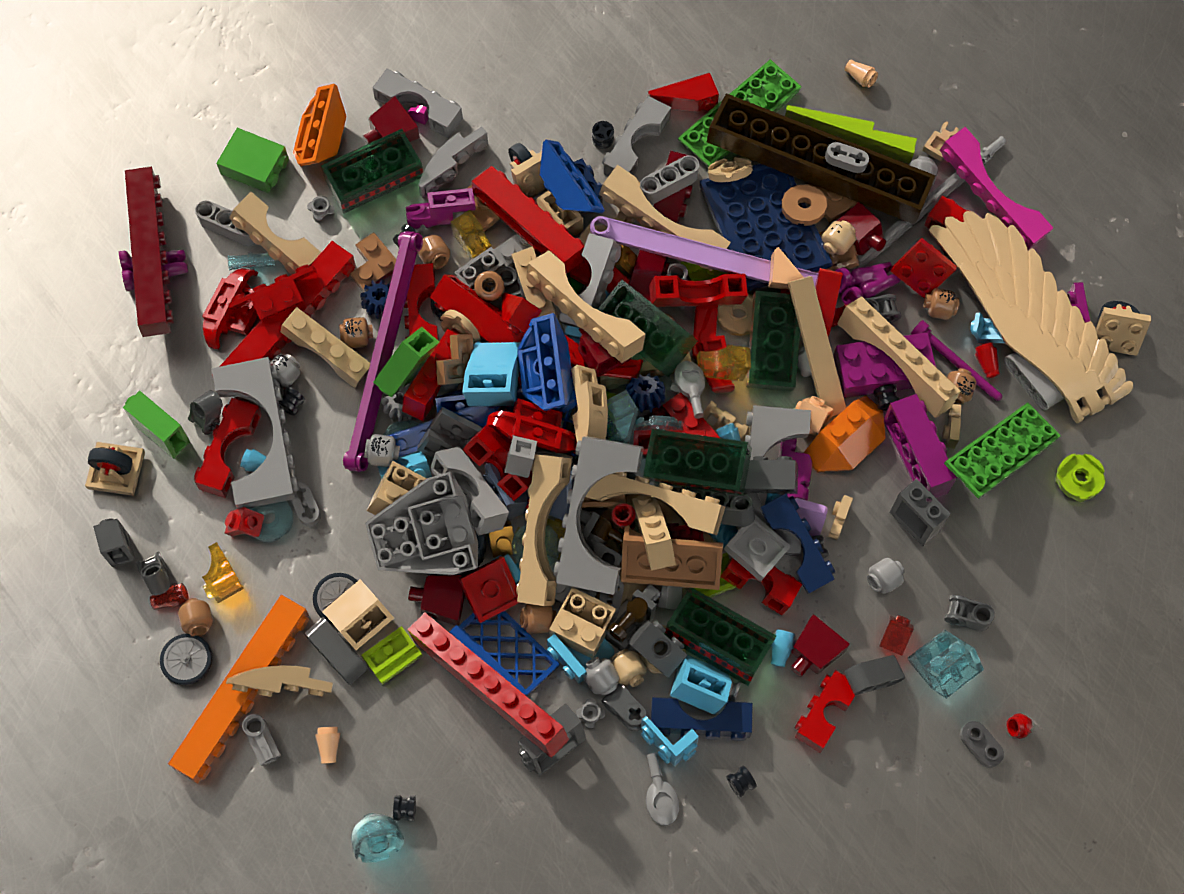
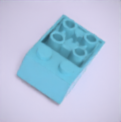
M521 342L475 343L465 370L462 391L468 406H514L519 377L517 349Z

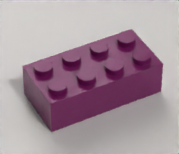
M928 333L904 336L936 367ZM865 341L836 345L833 358L844 398L872 395L876 388L888 384L896 385L897 391L913 389L909 379L896 362L876 346Z
M917 394L890 403L884 417V424L911 481L913 482L917 478L935 498L949 493L957 476L944 464L948 460L946 446L943 442L939 441L936 435L937 428L926 414L927 408L925 403L919 400Z

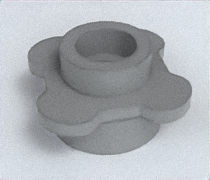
M318 196L307 205L308 210L313 212L316 220H322L324 216L334 212V207L329 205V201L325 196Z
M591 698L586 700L582 708L576 710V716L582 719L586 727L590 729L594 728L595 723L599 719H603L606 714L605 710L600 708L596 701ZM592 711L593 715H588V712Z

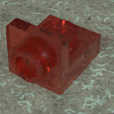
M897 615L896 618L890 616L879 647L903 656L914 630L913 625L910 624L911 620L901 615Z

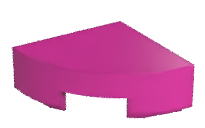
M417 105L416 108L412 106L407 111L414 121L426 125L429 119L427 107Z

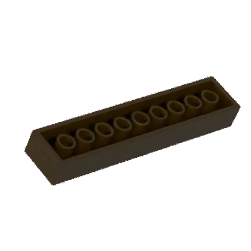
M727 93L709 126L706 141L914 225L918 220L936 177L934 174ZM838 142L865 151L869 156L867 168L861 173H855L829 164L825 159L827 147L831 143ZM834 152L833 155H834V156H838L839 153H838V152ZM856 159L855 162L860 163L861 160Z

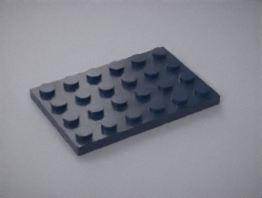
M757 164L752 166L753 171L751 174L736 181L714 182L709 178L700 180L699 186L719 233L731 242L727 248L728 250L771 261V255L779 247L796 268L817 272L819 268L828 269L832 267V260L828 252L823 248L824 243L815 224L810 226H804V224L800 223L798 225L793 224L785 218L782 212V199L785 192L791 187L797 186L793 176L763 164ZM805 203L799 204L801 208H807ZM746 278L747 291L769 285L768 283Z

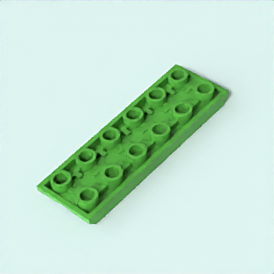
M770 59L733 90L730 95L777 112L800 91L802 86ZM721 102L678 137V141L693 152L707 167L730 153V151L706 142L709 126Z
M1026 403L949 458L944 464L980 499L1052 445L1061 435L1029 403Z

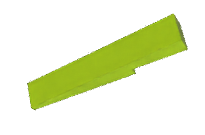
M787 105L785 116L895 160L910 164L912 161L917 138L873 130L874 122Z

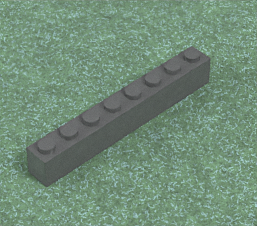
M642 455L640 471L637 473L627 472V478L632 480L639 476L741 493L798 494V463L796 460H792V457L780 456L778 460H768V457L755 456L753 460H744V457L730 456L729 460H720L718 456H706L705 459H696L695 456H682L681 459H672V456L660 455L658 459H649L648 456ZM650 480L649 484L658 487L659 482ZM664 483L673 486L672 491L674 492H682V489L689 490L691 488H698L678 484Z

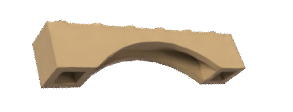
M619 165L615 167L601 187L599 195L607 203L617 206L623 214L633 217L640 222L642 227L727 249L731 243L712 229L689 228L664 217L646 199L639 186L637 177ZM700 266V267H702V268H704V269H708L709 271H712V270H713V269H711V268H707V267H704V266Z
M547 251L528 262L526 277L528 282L541 291L548 300H551L558 306L562 313L567 314L578 327L584 329L595 342L602 345L611 356L623 363L643 350L645 333L630 320L605 314L583 301L568 282L565 264L552 252Z
M863 297L846 305L837 324L853 339L870 343L891 357L907 376L919 400L925 403L930 414L937 418L952 407L961 391Z
M535 454L531 468L533 473L532 483L528 489V496L530 498L529 508L525 514L527 522L526 532L522 538L524 546L523 557L519 563L521 574L520 581L516 587L517 602L539 606H551L555 603L557 583L547 559L545 529L554 501L569 484L572 458Z
M617 472L603 477L592 486L585 496L601 502L625 494L653 496L672 506L683 517L690 528L718 535L725 507L719 505V499L706 496L705 500L698 499L695 492L682 489V493L672 491L673 486L660 482L658 487L649 484V479L639 476L632 480L626 478L627 473Z

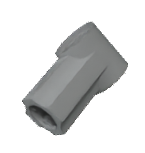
M250 714L245 717L242 728L250 741L260 765L269 764L281 757L266 721L258 714ZM254 721H260L261 729L256 733H251L249 731L250 724Z

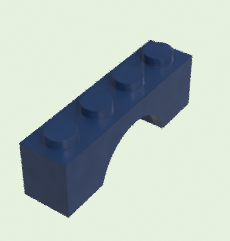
M787 493L760 507V511L772 530L789 531L801 542L803 561L796 571V575L806 593L809 594L835 580L833 574L836 572L829 560L825 562L820 554L824 550L819 541L811 538L809 531L812 529L806 518L801 519L796 510L800 508L793 496L788 497Z
M652 697L651 721L665 737H669L670 733L680 734V737H683L693 729L697 735H706V739L718 740L721 739V736L731 737L733 741H745L746 738H750L752 733L753 703L727 701L725 708L719 715L708 720H699L687 715L682 710L678 699Z

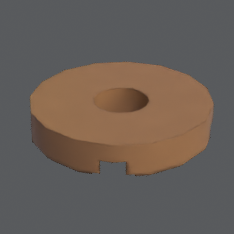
M797 185L785 192L782 199V212L785 218L793 224L798 225L800 223L804 224V226H810L818 223L825 216L827 198L817 187ZM807 203L810 207L801 208L799 204Z

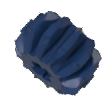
M383 279L379 284L372 280V286L365 285V292L360 294L362 308L366 309L369 316L375 313V318L377 319L383 314L390 283L385 285Z
M650 373L647 376L639 374L638 379L631 378L630 383L626 384V401L633 410L639 409L641 413L644 410H649L652 413L653 408L660 409L661 403L665 401V385L663 382H660L658 376L651 377Z

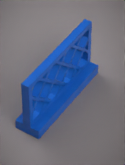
M506 611L497 614V620H485L482 623L477 622L474 613H472L459 626L456 625L449 631V633L526 696L534 691L560 666V663L557 660H553L548 652ZM469 625H480V636H470L464 629ZM483 625H497V636H483ZM501 625L511 626L515 630V637L501 636ZM483 641H496L497 653L485 651L483 649ZM501 642H515V653H501ZM518 642H528L532 646V654L518 653ZM501 658H515V670L504 669L501 666ZM518 658L532 659V670H518ZM535 659H545L551 666L547 670H535ZM518 675H532V684L525 689L518 683Z

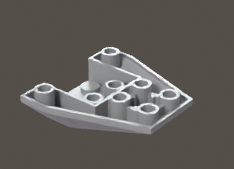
M452 472L425 479L365 522L377 568L380 571L455 575L478 568L477 536L466 496Z

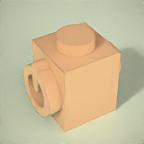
M815 396L799 401L795 409L811 410L809 434L812 435L820 433L828 425L834 411L833 408L824 404V400Z

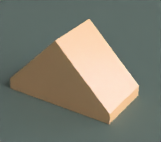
M778 247L771 255L769 287L789 289L788 282L804 277Z

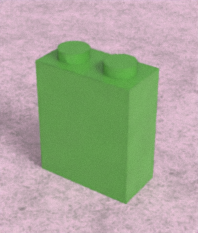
M237 127L216 164L221 175L269 193L271 187L277 184L279 173L282 168L284 169L287 166L289 157L285 146Z
M423 327L419 328L402 341L373 383L383 393L393 397L412 381L440 342Z
M140 390L135 395L130 396L125 402L123 409L133 425L173 459L190 443L182 426Z

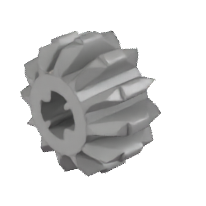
M411 384L402 388L393 397L384 393L385 397L381 399V403L384 405L383 412L385 414L389 413L391 420L398 416V420L401 423L403 417H407L411 421L412 416L402 412L403 404L399 402L404 399V394Z

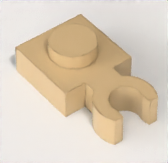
M947 121L943 123L940 133L934 131L922 150L939 161L944 159L939 151L946 140L959 130L956 127L952 132L947 131L946 128L949 123Z
M953 404L949 409L948 425L943 427L942 439H946V448L955 449L959 442L961 405Z
M844 495L841 502L836 501L832 511L835 519L828 535L829 538L838 539L853 498Z

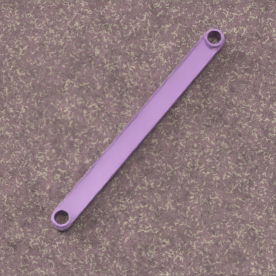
M604 216L595 217L590 224L591 234L615 240L620 245L730 274H746V278L769 284L770 260ZM598 223H602L606 226L607 229L603 232H599L595 229L594 226ZM797 268L803 277L812 276L815 285L818 273Z

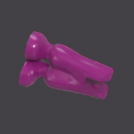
M125 250L118 251L126 292L135 289L132 257ZM166 251L168 264L165 265V270H168L169 277L188 273V265L183 262L186 259L185 251Z
M891 262L859 267L851 273L846 268L836 269L835 271L843 273L839 293L844 292L842 302L848 305L860 297L864 299L872 298L880 292L900 283L901 280L894 274L889 276L886 274L891 271L893 266Z

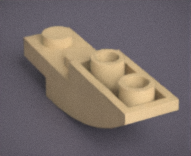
M576 365L571 369L578 411L572 415L577 442L578 440L582 441L584 436L606 440L608 422L606 388L604 385L598 384L595 369Z
M286 665L251 669L227 678L226 684L233 685L232 690L247 692L248 688L258 690L257 695L272 697V693H280L282 684L284 685V690L298 692L299 688L308 689L309 695L323 697V693H331L333 685L332 682L309 678L311 668Z

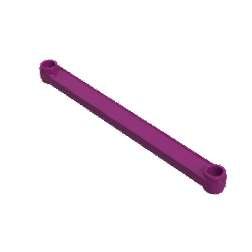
M402 232L398 237L399 251L349 451L343 457L344 468L349 471H365L369 465L368 458H364L366 440L371 439L383 394L373 381L393 354L417 252L423 246L422 235L417 232Z

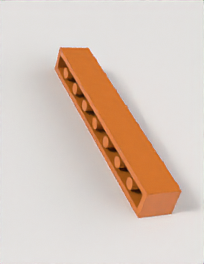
M282 594L280 595L168 765L197 784L201 779L204 780L211 771V763L215 757L219 758L226 747L225 742L229 736H233L240 726L238 722L244 714L247 715L254 705L253 700L258 691L248 688L247 692L232 690L233 685L226 684L227 678L251 669L280 666L282 662L281 657L285 651L288 652L293 647L298 631H303L309 622V614L306 608Z

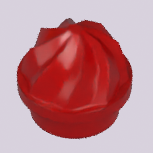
M1017 713L1007 720V730L1011 736L1022 739L1032 733V719L1028 716Z

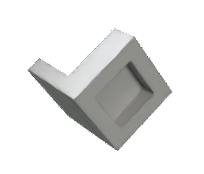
M513 436L504 473L528 478L534 461L537 441Z

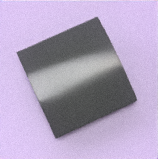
M442 407L421 439L417 451L434 458L437 451L459 446L463 449L483 427Z

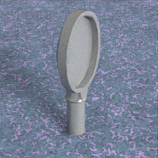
M683 361L675 369L674 381L678 390L683 395L690 397L694 417L699 419L704 416L700 395L705 387V377L697 364Z
M657 753L647 755L653 783L647 791L646 805L649 815L657 824L668 826L677 819L679 800L674 788L669 783L663 781Z

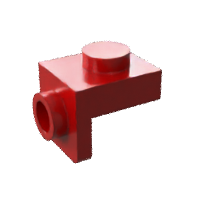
M245 507L232 510L226 517L224 534L232 537L241 534L254 538L259 537L264 515Z

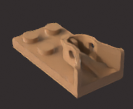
M630 526L625 527L621 582L719 590L723 543L671 539L676 565L651 571L642 534L630 529Z

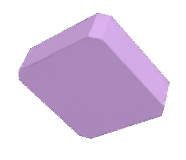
M794 498L800 508L796 510L801 519L805 517L812 529L809 531L810 536L820 535L828 508L824 505Z

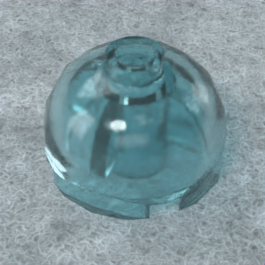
M370 813L365 815L352 830V850L355 858L361 857L362 862H377L390 857L387 852L396 849V852H398L404 844V837L398 823L393 818L385 814Z

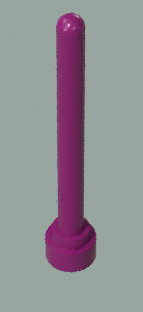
M924 320L917 324L912 330L911 335L928 333L932 347L958 369L969 370L972 373L971 376L976 379L977 385L995 401L1002 399V394L931 333L930 326Z

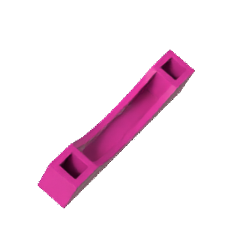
M966 127L945 141L939 150L943 158L951 163L956 169L958 176L970 185L972 192L983 200L986 208L991 213H994L1007 228L1010 225L1016 227L1024 238L1027 250L1052 231L1053 227L1039 211L1015 203L994 185L983 166L980 143Z

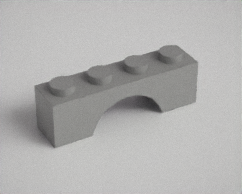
M386 68L372 87L375 100L383 104L396 97L401 105L414 103L427 107L430 129L448 139L463 119L462 108L458 103L452 100L448 101L436 91L424 88L419 82L405 78L398 71Z
M650 96L646 98L644 103H639L635 111L636 115L633 119L630 118L627 121L623 135H618L613 144V150L611 153L607 152L603 158L602 164L604 165L605 175L609 176L617 165L632 175L635 174L638 169V157L632 150L633 144L643 136L660 135L670 120L671 107Z
M589 233L582 256L589 262L592 276L586 290L578 296L591 307L599 310L600 306L605 302L607 285L613 279L614 265L620 259L621 246L615 240ZM561 312L558 321L566 326L579 328L567 314Z
M461 447L435 452L430 467L431 472L434 476L452 472L462 491L472 500L469 511L478 536L502 530L509 511Z

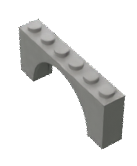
M266 357L212 368L215 391L220 397H240L258 404L268 413L273 425V442L265 461L250 475L231 482L235 506L238 509L242 507L249 509L296 499L295 491H299L296 476L292 477L291 468H295L293 455L288 454L287 446L291 445L288 431L284 432L283 423L287 421L284 408L280 409L279 401L282 400L280 386L276 387L274 378H278L276 364H272L269 358Z
M753 405L752 411L747 412L746 426H750V435H745L744 444H750V446L744 445V449L748 450V459L744 460H753L755 456H764L772 447L785 440L807 438L810 432L811 410ZM742 493L752 498L754 514L769 527L760 511V507L763 505L758 494ZM773 530L791 546L784 555L798 556L800 554L801 542L794 534L786 530Z
M589 436L582 437V441L578 440L576 446V455H579L578 464L573 466L571 479L575 481L573 489H569L567 504H570L569 513H565L562 528H566L564 538H560L558 552H561L560 562H556L553 575L557 576L556 583L612 595L617 593L621 568L603 561L588 546L581 530L580 512L588 491L600 479L617 472L637 473L640 471L644 447Z

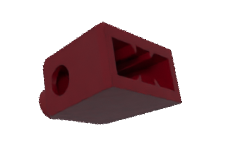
M396 97L390 99L369 117L371 131L363 135L364 141L371 147L379 141L382 143L403 133L404 138L384 146L388 151L420 138L418 126Z
M858 202L837 220L840 222L847 221L856 230L854 245L858 255H863L871 247L877 251H881L884 248L886 240L882 238L883 231L880 220L861 203Z
M579 327V332L582 334L578 347L579 353L588 368L595 369L596 377L632 359L631 357L621 363L611 356L602 345L595 342L584 329Z
M463 575L426 576L424 588L410 586L408 601L421 602L420 610L422 615L426 613L432 619L459 626L465 593L458 578Z
M813 614L791 651L798 659L790 668L800 677L809 668L814 673L819 674L844 654L850 643Z

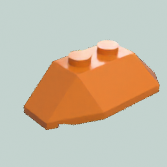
M336 84L318 87L315 91L316 95L311 99L302 114L293 154L300 166L316 164L338 154L347 116Z
M867 395L853 401L816 436L803 452L810 455L812 468L820 473L825 471H850L857 467L886 439L883 410L878 409L877 405Z

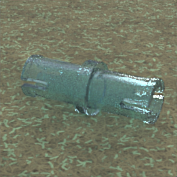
M248 252V255L228 256L229 271L242 268L255 270L257 267H275V260L268 253L253 254V252Z

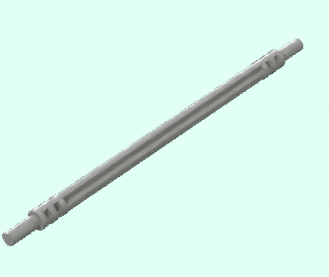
M1000 136L989 147H984L980 151L983 165L992 159L993 154L1006 144L1007 141L1003 136ZM957 172L927 196L917 222L934 208L942 195L947 197L965 182L964 179L958 176ZM900 219L883 233L882 238L886 240L884 248L881 251H877L871 247L863 255H858L860 266L849 269V272L851 273L859 267H866L914 224Z

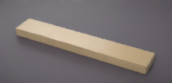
M808 276L788 282L817 396L825 401V405L834 409L832 416H835L846 408L813 278Z

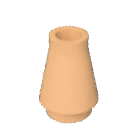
M849 60L845 66V72L849 73L862 87H872L878 78V72L875 71L874 67L853 60Z
M338 727L317 728L318 734H315L321 764L336 763L340 738Z

